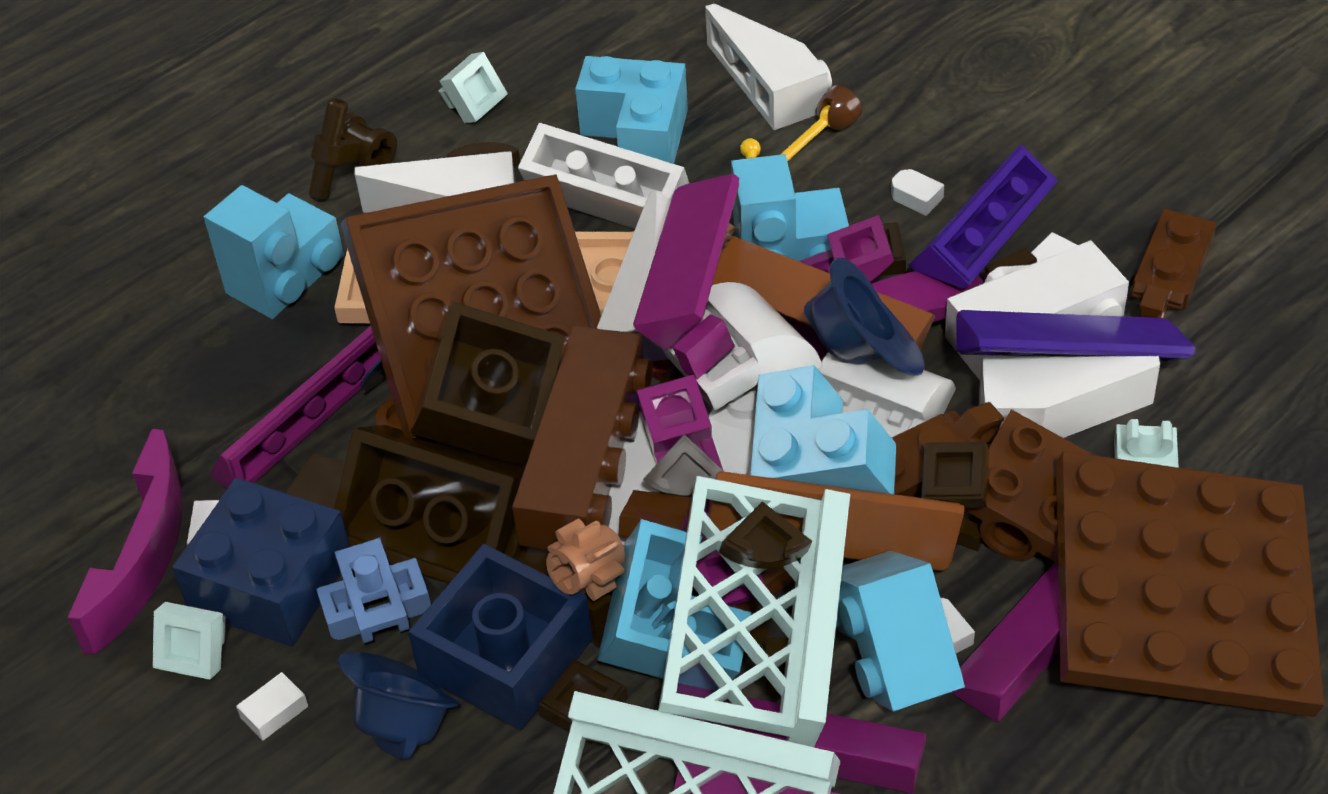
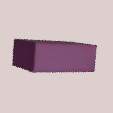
M710 314L672 348L684 373L689 376L695 375V378L698 380L731 351L735 345L724 320Z

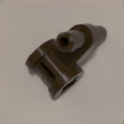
M331 98L327 101L321 134H317L314 138L311 158L315 160L309 194L317 200L329 198L336 165L357 161L360 167L391 164L397 150V139L392 132L384 128L372 129L367 126L366 121L362 117L354 113H347L348 104L342 99Z

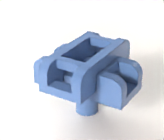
M380 538L336 551L335 555L343 580L316 588L330 635L333 639L337 640L360 634L364 644L374 640L372 632L394 625L398 626L399 632L410 629L408 618L425 613L431 606L429 594L416 558L389 565ZM351 569H354L356 577L353 576ZM388 596L389 603L364 610L363 603Z

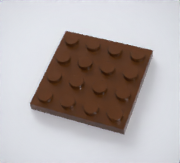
M557 174L345 217L340 224L402 431L412 439L424 438L411 434L410 431L437 332L451 301L565 336L558 369L572 327L580 326L597 329L601 313Z
M1063 451L1056 463L1061 682L1315 717L1324 707V695L1303 485Z

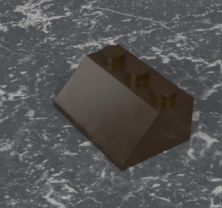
M388 425L353 428L334 509L341 512L350 547L380 538L390 564L416 558L421 574L450 583L483 544L503 554L505 553L515 527L512 506L525 468L428 438L412 439L404 434L401 429Z

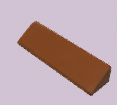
M734 236L719 257L712 285L725 282L747 285L756 290L781 316L812 328L804 314V306L831 279L830 273ZM877 292L882 302L907 329L921 351L935 315Z
M724 471L717 472L715 478L716 480L817 500L822 499L825 489L849 493L850 501L843 558L863 560L887 551H894L931 563L932 570L945 571L952 562L964 515V505L954 502ZM709 500L708 517L720 532L743 519L731 504ZM778 513L802 532L803 518Z

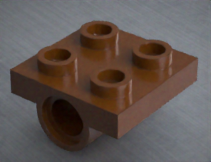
M1012 409L989 447L987 507H964V510L982 520L980 525L981 537L986 545L997 554L1008 559L1024 561L1031 559L1039 552L1058 563L1056 463L1063 451L1093 454Z

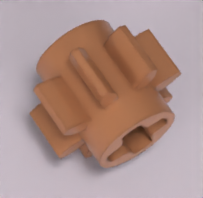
M578 518L555 531L558 541L548 546L550 553L547 556L546 565L549 576L558 589L569 595L577 592L583 594L587 592L591 600L594 601L617 588L614 579L625 573V569L622 567L625 562V549L619 536L611 528L600 525L598 521L585 526Z

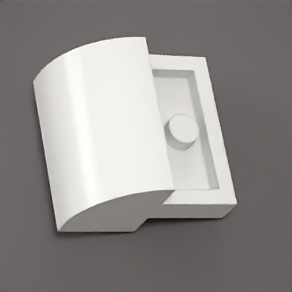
M735 282L712 285L703 320L710 314L724 320L735 345L731 351L698 380L696 379L702 397L714 410L740 398L746 391L758 385L759 374L815 365L817 369L823 366L816 350L756 290ZM669 348L667 351L663 349L665 355L685 377L689 376L684 373L673 348Z
M828 352L822 360L823 366L818 369L843 399L842 413L869 409L891 437L933 417L944 414L956 390L952 380L923 370L921 375L912 377L901 373L882 357L865 363L854 364L844 362Z

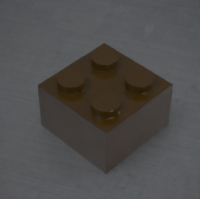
M451 301L437 332L410 433L524 467L529 459L555 381L565 336Z

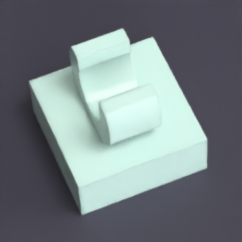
M484 52L471 54L440 80L443 87L439 90V93L448 108H456L464 123L478 121L508 94Z
M1131 419L1127 425H1116L1114 437L1115 458L1179 467L1177 429L1172 427L1170 421H1162L1161 427L1139 426L1138 419Z
M164 602L154 611L153 668L210 680L221 670L222 644L225 642L226 617L223 616V613Z

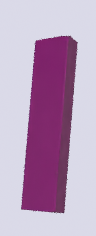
M735 174L686 184L678 187L673 193L633 322V326L638 332L666 351L669 348L672 349L676 343L703 320L740 184V178Z
M371 326L224 451L210 472L212 479L228 489L235 477L252 483L256 482L361 389L360 384L364 376L380 359Z
M1055 562L964 662L960 670L965 687L950 692L997 723L1060 652L1058 563Z
M678 683L676 691L679 694L706 698L715 692V690ZM746 697L754 708L780 713L781 704ZM726 699L725 701H723V702H726V703H731V702L729 701V699ZM826 713L825 725L814 748L831 751L836 754L840 760L837 778L914 794L927 734ZM691 718L784 741L787 740V736Z

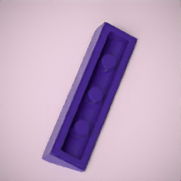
M1020 144L992 171L908 266L919 273L965 289L1058 181Z
M960 310L956 315V352H960V355L1159 356L1160 362L1188 359L1195 355V346L1172 322L1164 318Z

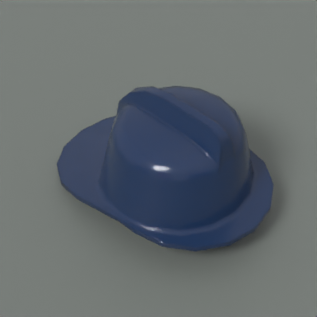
M845 258L834 259L830 265L831 281L804 306V314L822 345L831 355L844 362L861 364L882 357L901 373L912 377L921 375L925 364L916 341L882 302L865 274L854 263Z
M349 652L341 654L337 661L341 671L354 683L353 721L355 727L364 734L374 737L376 745L382 751L398 759L406 760L413 754L416 745L430 743L436 735L446 709L458 707L459 701L447 696L437 685L420 677L416 669L393 659L369 653Z

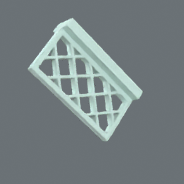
M696 476L658 711L787 736L786 741L810 747L815 746L826 722L850 501L849 493L825 489L822 499L817 500ZM706 499L731 504L743 519L720 532L704 512ZM762 501L777 513L803 518L802 533L812 540L809 551L802 558L783 566L796 582L795 589L777 600L756 576L766 569L740 565L720 554L735 574L712 587L696 568V561L714 550L719 552L722 541ZM702 532L707 540L699 544ZM744 583L764 608L740 622L721 597ZM692 587H694L699 596L691 600ZM708 605L728 630L703 644L688 626L687 620L689 616ZM793 605L792 616L790 617L785 609ZM772 618L789 640L788 646L768 657L750 635L749 631ZM736 640L756 666L732 681L712 654ZM685 644L691 653L682 658L683 646ZM786 662L783 675L777 667ZM698 663L702 665L720 688L706 698L676 693L679 675ZM765 675L781 695L780 713L754 708L740 690ZM726 699H729V701H730L731 703H726V702H723V701H725Z
M574 691L568 718L573 721L553 794H572L575 780L582 791L580 794H601L627 777L638 794H648L636 772L659 757L673 760L686 781L684 785L669 794H690L691 792L693 794H703L699 787L723 772L738 776L748 794H758L750 779L773 784L759 794H779L787 788L811 794H830L831 787H835L840 760L831 751ZM586 740L610 745L622 768L591 787L579 768ZM622 748L644 754L630 762ZM686 764L707 768L708 770L693 778Z

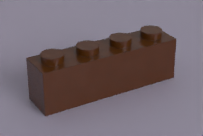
M580 326L572 327L512 506L519 546L548 550L549 545L558 541L555 531L578 518L585 526L598 521L600 525L609 527L612 513V498L609 495L612 484L620 485L623 480L626 465V451L623 446L626 438H635L638 429L639 404L637 403V390L650 387L652 360L644 359L642 334Z

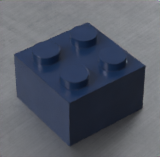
M235 477L172 569L186 606L223 613V616L226 617L225 624L293 647L321 604L316 588L335 583L340 575L335 552L350 546L339 510Z
M486 544L479 548L408 631L420 677L520 731L537 711L539 702L573 659L577 660L593 640L587 595L581 592L572 595L562 592L549 576Z

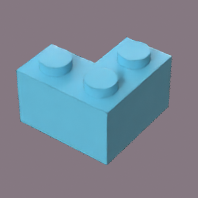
M585 56L575 89L580 135L617 138V145L620 148L674 164L688 111L685 64L659 60L645 61L608 56Z
M786 154L731 160L732 174L740 178L733 206V222L736 227L735 237L791 259L801 261L830 250L831 247L827 234L849 226L840 188L794 192Z
M241 185L203 216L226 294L271 319L277 316L290 303L295 302L310 285L326 271L331 270L344 256L336 217L290 193L276 203Z
M815 365L759 374L751 475L894 494L896 443L869 409L842 413L843 399Z
M641 519L623 545L625 549V562L622 567L625 569V573L615 579L617 588L613 589L598 661L664 678L686 532ZM708 605L689 616L687 620L688 626L703 644L728 630ZM728 606L740 622L751 616V612ZM736 640L712 654L731 680L740 673L744 649ZM685 644L683 646L682 658L691 653ZM700 663L680 674L678 678V683L715 691L720 689Z
M887 551L842 566L836 627L840 633L857 640L862 659L855 662V670L861 689L867 698L873 697L875 702L891 711H896L965 687L931 563L894 551Z

